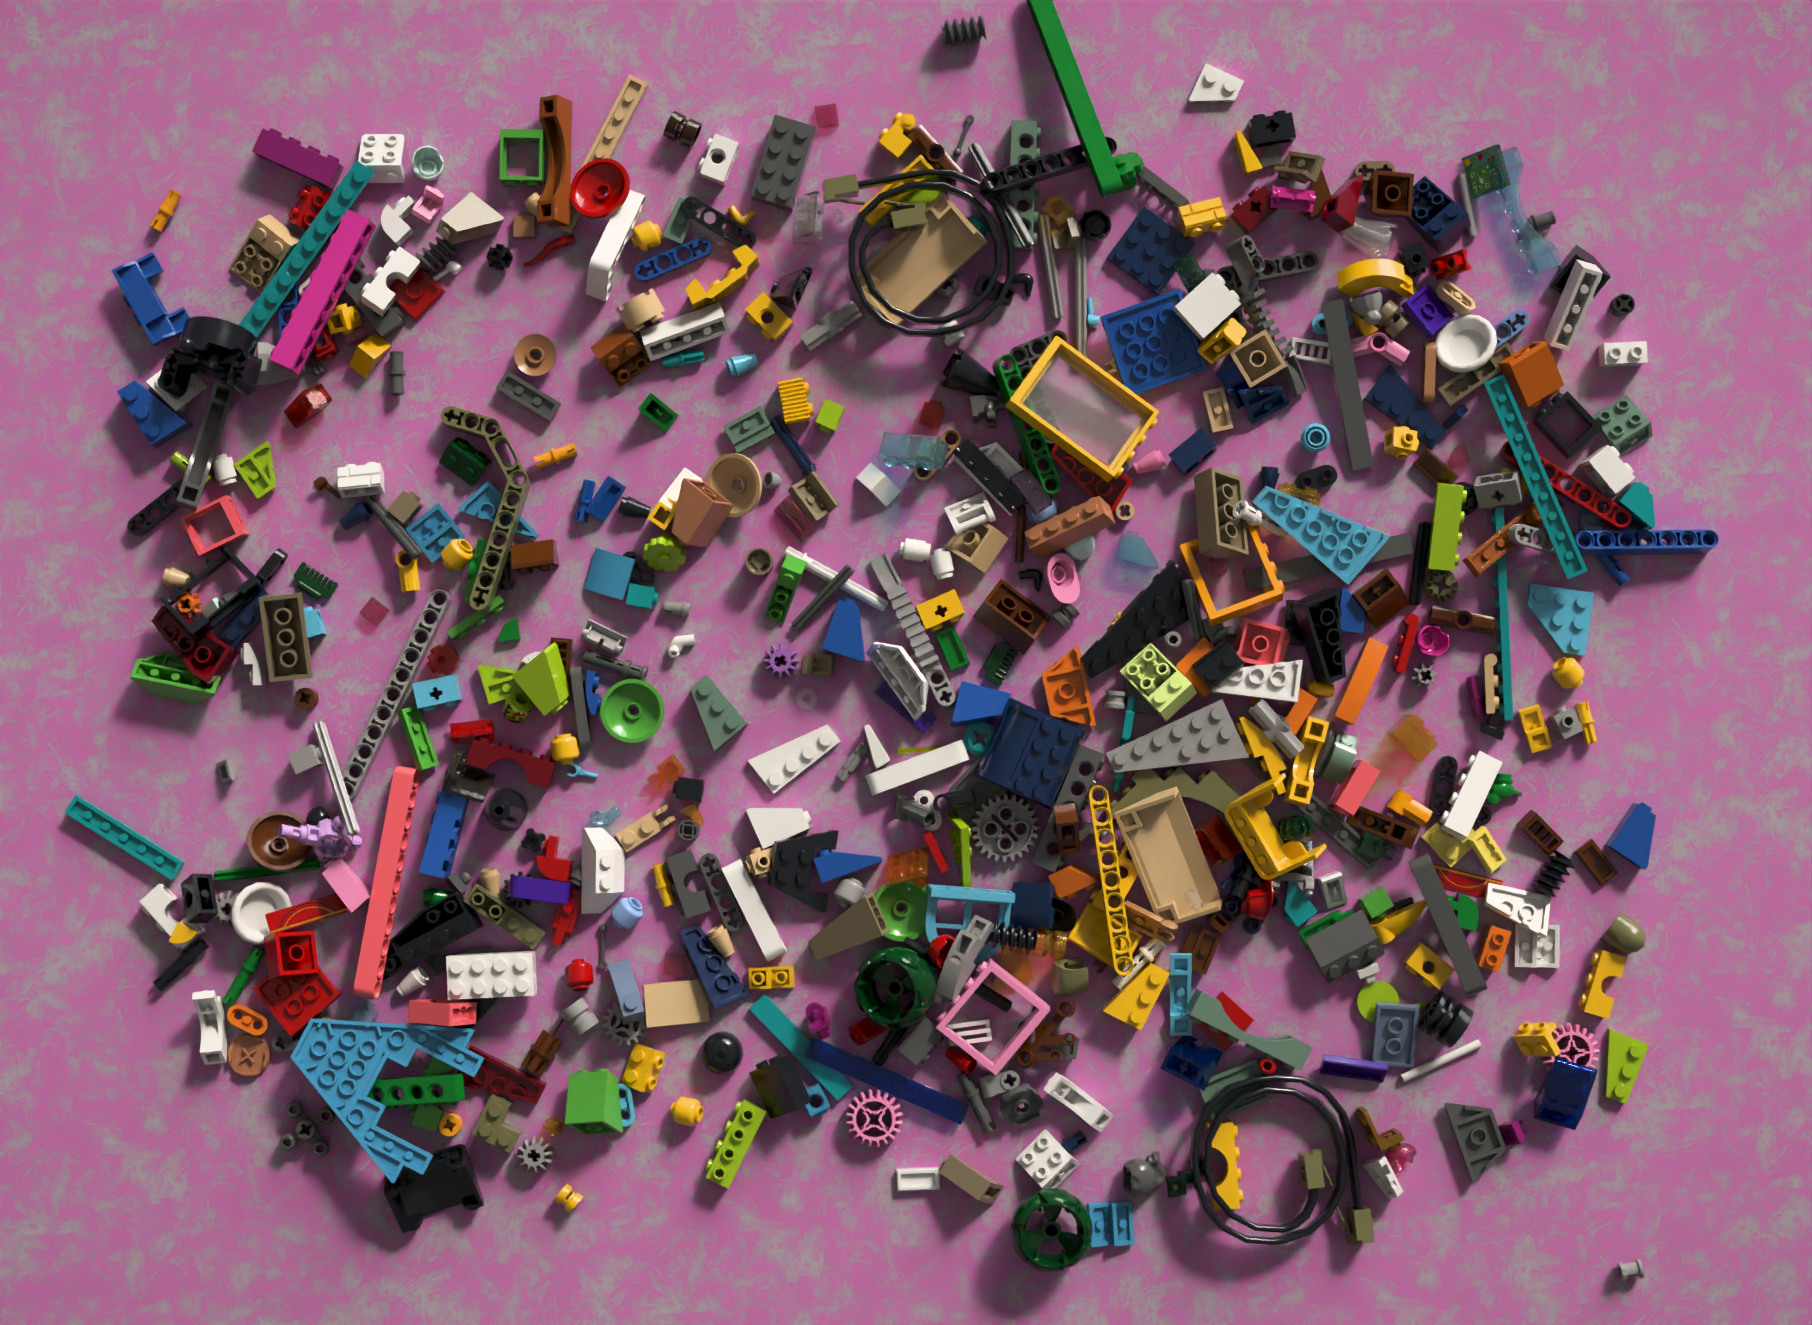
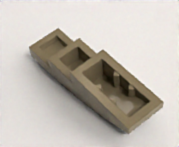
M1507 341L1495 349L1494 354L1486 364L1474 371L1458 374L1438 388L1439 392L1448 405L1451 406L1502 371L1498 363L1515 352Z

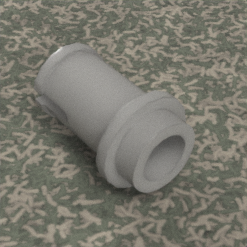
M665 600L664 614L682 615L683 618L690 616L691 603H687V601L683 603Z
M1171 631L1166 634L1164 642L1169 648H1176L1181 644V636L1179 633ZM1170 636L1176 638L1174 644L1170 643Z

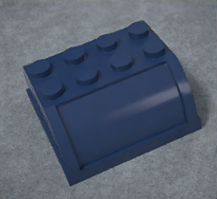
M1009 697L975 776L1048 809L1053 808L1056 804L1054 802L1081 740H1084L1087 734L1074 726Z

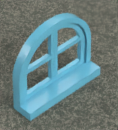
M928 884L924 929L929 943L938 937L936 928L962 929L965 931L971 922L973 902L1000 904L997 926L999 927L1001 922H1005L1007 929L1010 921L1011 904L1015 903V894L1011 890ZM938 900L965 902L962 925L936 923ZM991 939L981 948L973 963L981 962L992 956L1001 947L1000 943L998 942L996 947L993 948Z

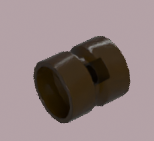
M674 111L666 124L663 136L673 141L679 139L680 144L692 148L699 136L702 123L693 119L686 120L685 115Z

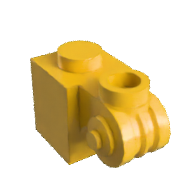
M901 112L893 118L892 122L894 125L889 130L885 128L878 137L880 139L879 146L898 162L912 146V141L903 133L904 131L912 132L916 125L913 115L902 114Z

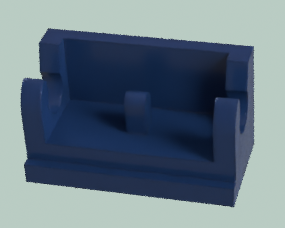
M1200 428L1168 455L1171 458V462L1185 477L1217 450V447L1206 432Z

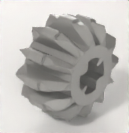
M227 891L226 895L223 892L219 893L220 900L216 899L218 914L213 918L217 919L220 917L219 925H223L226 922L227 927H232L231 912L226 911V906L230 905L232 907L240 893H236L234 896L232 891Z
M532 1136L531 1142L525 1139L523 1141L525 1146L520 1145L518 1147V1150L523 1153L517 1154V1158L524 1159L519 1165L522 1167L527 1164V1172L533 1167L534 1172L538 1173L539 1166L542 1170H546L547 1166L545 1163L551 1164L552 1159L547 1156L553 1155L554 1152L547 1150L551 1145L550 1142L545 1145L542 1144L544 1142L543 1137L537 1142L536 1136ZM534 1150L536 1153H540L537 1159L530 1155Z

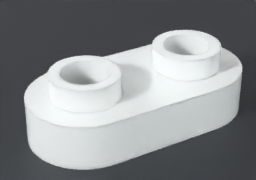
M920 790L914 795L915 802L921 804L920 798L922 796L927 797L928 803L923 806L932 809L933 814H935V823L924 829L935 831L941 826V815L934 809L933 794L928 790Z

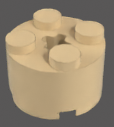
M653 288L649 290V295L642 293L624 303V309L616 308L625 327L630 331L632 330L633 333L646 328L644 323L650 320L652 323H655L664 317L662 313L665 312V309Z

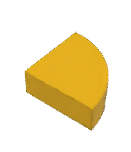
M178 922L168 942L175 944L188 942L199 931Z

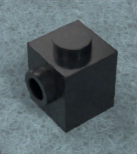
M1421 242L1405 247L1397 253L1407 275L1413 274L1414 277L1426 273L1425 269L1430 266Z

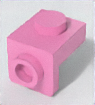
M427 185L424 188L422 197L412 208L411 214L430 224L442 209L445 196L438 189Z

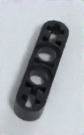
M688 197L683 201L681 207L686 216L738 248L743 246V240L739 237L736 238V241L732 239L737 234L738 229H740L742 232L739 235L742 237L750 236L749 241H751V244L747 243L746 245L750 249L755 245L756 237L750 230L696 197ZM693 201L696 203L695 208L699 210L701 207L705 208L700 218L696 217L697 211H687L688 206L686 203ZM712 212L716 218L715 222L712 224L706 223L704 221V214ZM725 223L733 226L734 231L731 235L723 233L722 226Z
M183 478L128 521L127 528L132 535H145L179 508L176 505L169 506L166 503V498L170 494L178 497L179 493L175 490L178 489L180 491ZM154 507L160 510V516L157 519H152L149 515L150 510ZM143 515L149 522H151L150 525L147 522L143 523L140 526L142 529L141 531L134 530V528L136 527L134 524L135 522L142 523L145 520L144 518H142Z

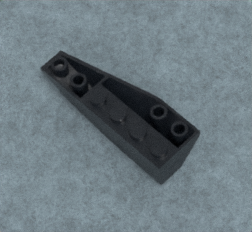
M455 892L420 911L390 940L383 981L483 927L484 925L476 910L463 901L465 899L463 896Z

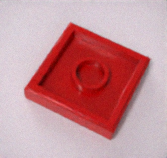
M421 267L408 284L400 279H396L388 287L396 294L395 302L415 321L445 292Z

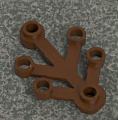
M1061 1000L1057 1004L1058 1013L1045 1029L1043 1020L1035 1028V1041L1031 1046L1029 1037L1024 1041L1021 1049L1016 1054V1062L1020 1067L1025 1069L1031 1068L1035 1065L1036 1061L1051 1060L1053 1062H1060L1063 1059L1061 1050L1052 1049L1050 1052H1037L1045 1045L1065 1044L1073 1046L1076 1043L1077 1038L1073 1033L1051 1036L1066 1017H1071L1075 1013V1005L1072 1001ZM1067 1005L1070 1006L1068 1013L1065 1012V1006ZM1033 1006L1031 1012H1033L1037 1007ZM1022 1021V1022L1019 1023L1018 1029L1022 1026V1024H1023L1025 1021ZM1069 1035L1072 1036L1071 1043H1068L1066 1040ZM1058 1052L1059 1057L1055 1060L1053 1054ZM1026 1054L1030 1055L1028 1062L1024 1060Z

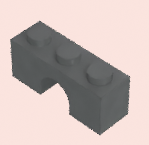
M692 849L667 857V862L664 865L667 874H672L674 882L671 883L674 895H679L681 902L678 903V908L681 915L685 914L687 919L711 911L712 908L706 890L694 892L689 890L685 883L686 876L690 872L698 870Z

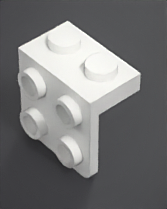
M365 134L362 136L358 161L374 172L368 183H404L402 155L405 139L402 134Z

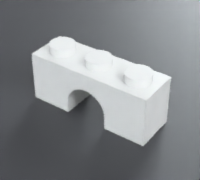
M398 247L395 252L392 250L385 260L387 262L383 268L379 267L373 275L375 279L372 283H367L361 290V302L382 317L393 304L396 296L387 287L386 283L391 279H400L408 284L420 268V261L401 247Z
M162 883L158 884L139 902L143 905L141 907L148 916L152 915L157 921V927L162 932L166 931L171 936L178 921L171 917L170 907L178 898ZM185 917L181 923L199 932L188 942L172 944L177 948H187L206 930L199 923H187Z

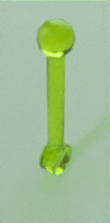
M935 744L934 747L904 748L901 746L897 749V752L903 755L905 752L932 751L941 746L939 744Z

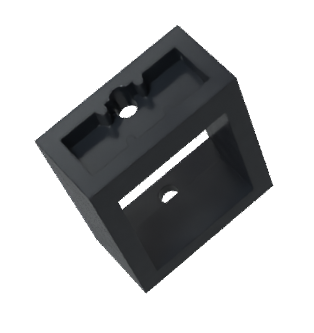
M1567 391L1563 394L1560 392L1550 400L1552 404L1547 409L1542 407L1535 414L1537 418L1532 423L1566 459H1569L1588 443L1602 427ZM1564 401L1589 426L1569 446L1545 422V419Z

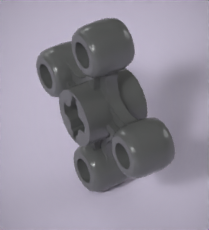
M293 1100L286 1105L285 1112L289 1117L296 1120L297 1127L294 1132L286 1133L280 1138V1147L285 1151H290L296 1147L299 1140L306 1139L312 1144V1151L316 1156H325L330 1150V1144L327 1140L320 1137L319 1128L323 1124L333 1122L336 1118V1113L330 1106H326L319 1111L316 1117L310 1118L304 1114V1107L300 1101ZM292 1106L297 1108V1112H293ZM328 1112L330 1114V1118H326L324 1113ZM313 1125L309 1131L303 1133L306 1126ZM286 1139L291 1141V1145L286 1143ZM319 1145H322L324 1147L323 1151L319 1150Z

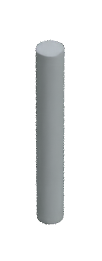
M1463 173L1457 175L1463 209L1468 213L1471 224L1467 229L1468 237L1471 238L1477 236L1466 174Z

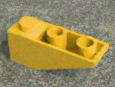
M686 468L682 470L647 518L666 532L674 522L683 478L702 481L700 477Z

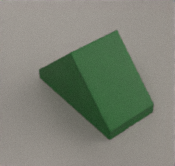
M651 392L638 408L641 414L665 432L668 431L679 416Z

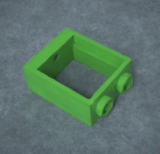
M500 129L499 180L506 187H518V184H526V187L537 188L539 184H545V133L543 130ZM508 142H538V177L508 176Z

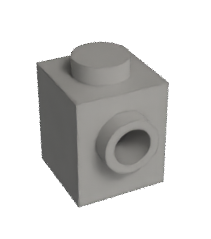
M1563 705L1554 709V714L1549 716L1559 739H1566L1583 731V727L1573 707L1566 708Z
M310 744L288 755L296 775L305 774L325 764L320 747H317V745Z

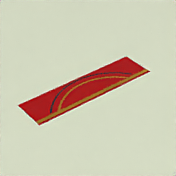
M1433 864L1445 889L1485 898L1486 885L1488 883L1501 886L1503 883L1501 880Z
M334 893L265 914L270 934L342 914L348 912L338 894Z

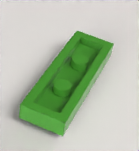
M502 595L496 596L491 609L487 613L482 614L475 611L447 631L452 639H463L470 634L468 630L473 626L478 628L487 621V616L492 613L496 615L504 609L503 605L507 603Z
M417 705L397 711L417 771L438 766L439 763L421 710L417 709Z

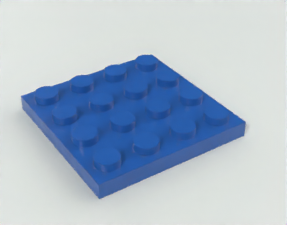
M1180 288L1100 316L1121 382L1136 395L1207 369L1204 358L1197 351L1199 343L1196 335L1172 309L1183 299Z

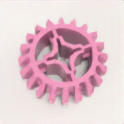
M1566 1023L1564 1030V1027L1559 1024L1557 1025L1558 1032L1554 1030L1552 1035L1556 1043L1561 1038L1566 1037L1564 1038L1563 1045L1559 1048L1560 1053L1557 1056L1564 1058L1567 1069L1561 1068L1555 1061L1554 1056H1547L1542 1060V1063H1550L1546 1070H1553L1552 1075L1554 1077L1560 1074V1079L1563 1081L1567 1076L1569 1081H1574V1076L1581 1080L1582 1072L1586 1076L1589 1075L1588 1067L1595 1069L1591 1062L1592 1060L1598 1062V1058L1593 1056V1054L1599 1053V1049L1593 1048L1598 1043L1595 1040L1590 1041L1594 1035L1592 1033L1586 1034L1587 1029L1585 1027L1580 1029L1578 1024H1574L1572 1028L1570 1023ZM1572 1035L1578 1036L1583 1041L1585 1048L1576 1047ZM1570 1049L1577 1051L1570 1053V1057L1569 1055L1564 1054L1566 1051H1569ZM1581 1056H1585L1583 1061L1574 1068L1576 1060Z
M869 1089V1096L867 1097L862 1091L860 1092L862 1099L860 1100L855 1096L853 1100L856 1105L852 1103L848 1105L853 1110V1112L846 1111V1116L852 1117V1119L846 1120V1124H853L848 1129V1132L856 1131L853 1139L855 1140L861 1136V1145L864 1144L865 1139L869 1140L868 1147L872 1146V1141H876V1146L880 1147V1140L882 1139L884 1144L887 1145L888 1139L886 1137L889 1136L894 1140L895 1135L892 1131L900 1132V1129L895 1125L903 1124L902 1120L897 1119V1117L903 1116V1112L895 1111L900 1108V1104L893 1106L892 1103L895 1102L896 1098L891 1097L890 1100H887L888 1092H885L884 1096L881 1097L880 1089H877L876 1095H873L872 1089ZM877 1101L883 1103V1105L878 1109H871L865 1103ZM859 1109L863 1111L867 1118L861 1127H859L856 1119ZM888 1109L892 1114V1122L889 1128L882 1120V1116ZM869 1113H874V1115L875 1113L879 1114V1122L875 1123L874 1121V1123H869L871 1118ZM871 1127H877L883 1133L871 1135L865 1133V1131H868Z

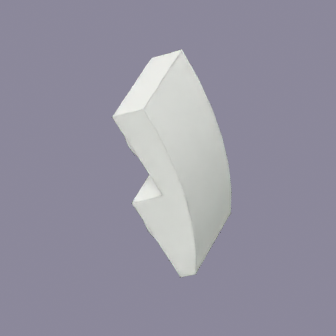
M244 643V648H241V660H244L246 665H253V669H250V681H253L254 686H266L265 671L258 651L252 643Z

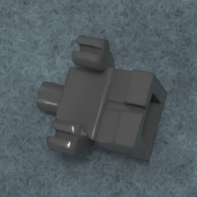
M970 396L973 424L979 423V420L987 419L988 428L996 427L995 419L998 416V410L1006 409L1005 402H996L995 396Z
M1207 618L1202 620L1205 632L1214 645H1218L1224 639L1228 641L1227 636H1236L1235 629L1231 626L1225 627L1224 622L1211 627Z

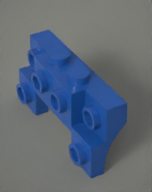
M151 252L135 261L122 264L113 269L112 273L125 294L123 296L124 302L129 308L132 307L135 312L133 317L139 326H143L152 344L157 346L174 336H180L185 321L190 317L183 307L168 314L150 282V279L164 272L155 254Z

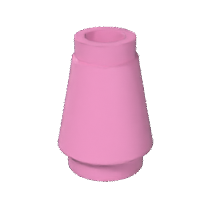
M1153 450L1136 462H1133L1137 474L1161 470L1163 466H1166L1161 450Z

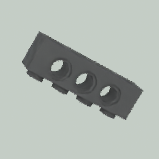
M359 259L344 289L384 339H387L405 325L402 320L404 315L397 306L395 308L390 306L384 317H378V313L361 302V290L367 283L371 284L375 278L371 273L369 275L366 274L363 270L366 266ZM355 274H360V282L353 284L352 277Z

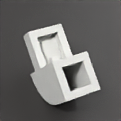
M409 195L406 198H401L396 203L394 210L387 204L381 215L383 230L399 247L414 233L403 221L416 204Z

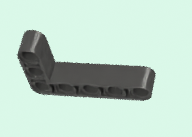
M1307 251L1264 259V265L1271 268V274L1265 275L1261 272L1258 283L1311 273L1319 263L1318 256L1314 252ZM1310 258L1313 266H1304L1303 259ZM1282 262H1289L1292 265V270L1285 271L1282 268ZM1233 265L1222 267L1217 271L1216 274L1226 273L1229 275L1230 281L1224 284L1229 291H1235L1238 289V286H1242V282ZM1240 305L1231 313L1237 317L1239 324L1243 320Z
M1054 330L1012 348L1009 355H1013L1015 352H1021L1024 355V360L1017 362L1020 373L1024 371L1030 372L1033 367L1032 362L1037 361L1042 353L1036 354L1033 352L1032 346L1034 344L1042 345L1045 350L1052 341V337L1056 335L1060 336L1067 343L1065 332ZM1038 381L1032 391H1037L1040 394V399L1038 401L1031 400L1035 414L1040 410L1046 411L1048 419L1045 421L1060 431L1041 383ZM1044 436L1047 445L1051 446L1055 444L1053 441L1046 439V437Z

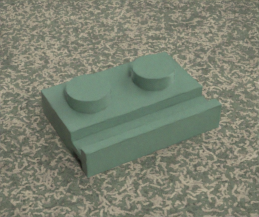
M761 406L723 426L738 454L775 434Z

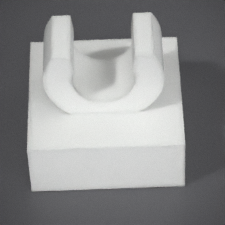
M1375 960L1354 970L1358 977L1367 980L1368 984L1376 982L1374 974L1380 972Z

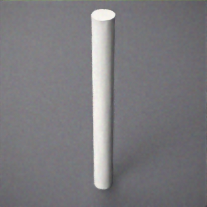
M1477 1039L1401 1074L1402 1080L1406 1082L1470 1053L1482 1047Z

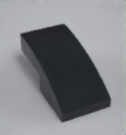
M1286 600L1285 628L1288 629L1290 636L1289 645L1305 646L1292 607V603L1298 600Z

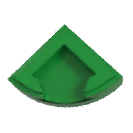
M518 618L508 621L502 627L499 634V642L521 639Z

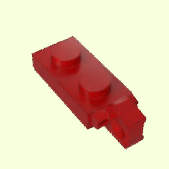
M571 888L568 905H558L551 925V932L555 933L552 944L562 946L565 936L570 938L571 933H573L581 909L582 891Z

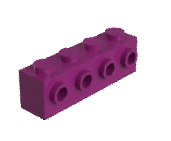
M262 128L252 150L256 156L334 190L344 168L339 163L340 160L329 154L327 157L320 155L321 151L312 146L305 148L300 145V141L289 137L288 140L281 137L282 133L270 128L268 131Z

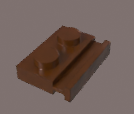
M1194 923L1192 924L1180 952L1192 953V970L1206 975L1222 935Z

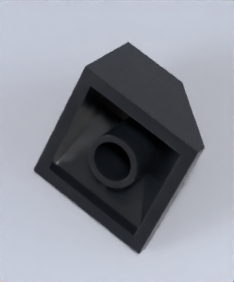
M1575 245L1561 263L1549 286L1562 294L1577 259L1596 265L1603 273L1593 295L1594 298L1611 276L1594 256L1578 245Z

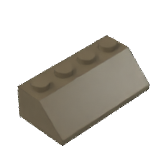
M1213 467L1194 476L1200 554L1215 559L1249 555L1246 520L1242 518L1237 519L1233 516L1235 504L1240 500H1244L1242 477Z
M280 593L259 597L269 681L278 682L313 678L302 593Z

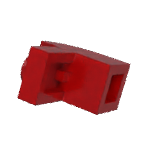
M550 835L548 839H545L543 845V852H546V856L537 855L539 870L549 879L569 882L573 860L557 858L560 836Z

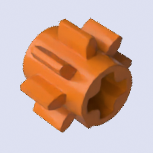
M189 591L178 600V604L175 607L179 608L181 615L187 614L191 618L194 617V612H202L200 607L204 602L200 601L198 593H194L191 596Z

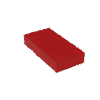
M932 832L924 833L923 836L941 873L948 871L949 868Z

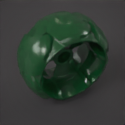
M900 946L883 948L870 954L857 970L859 974L854 982V995L857 1005L861 1011L866 1012L867 1018L879 1027L893 1030L907 1028L921 1021L928 1014L934 1003L936 979L933 970L926 960L918 957L917 952ZM894 962L904 968L903 971L905 973L893 978L887 963ZM876 981L886 984V991L890 995L886 1003L881 1001L877 993ZM915 991V995L912 997L913 1006L909 1010L900 1013L897 997Z
M1057 1188L1037 1190L1030 1196H1026L1013 1212L1010 1234L1014 1249L1018 1256L1032 1268L1043 1272L1064 1271L1065 1268L1076 1265L1088 1252L1093 1233L1089 1212L1079 1198L1067 1191ZM1043 1207L1044 1214L1040 1217L1039 1221L1041 1230L1026 1231V1224L1031 1214L1035 1210L1042 1211ZM1062 1207L1075 1218L1077 1234L1061 1231L1058 1216ZM1045 1238L1049 1240L1057 1238L1063 1247L1061 1253L1053 1255L1040 1253L1037 1248Z

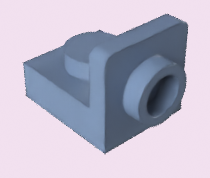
M1597 507V510L1603 513V507ZM1580 508L1579 532L1604 531L1601 520Z

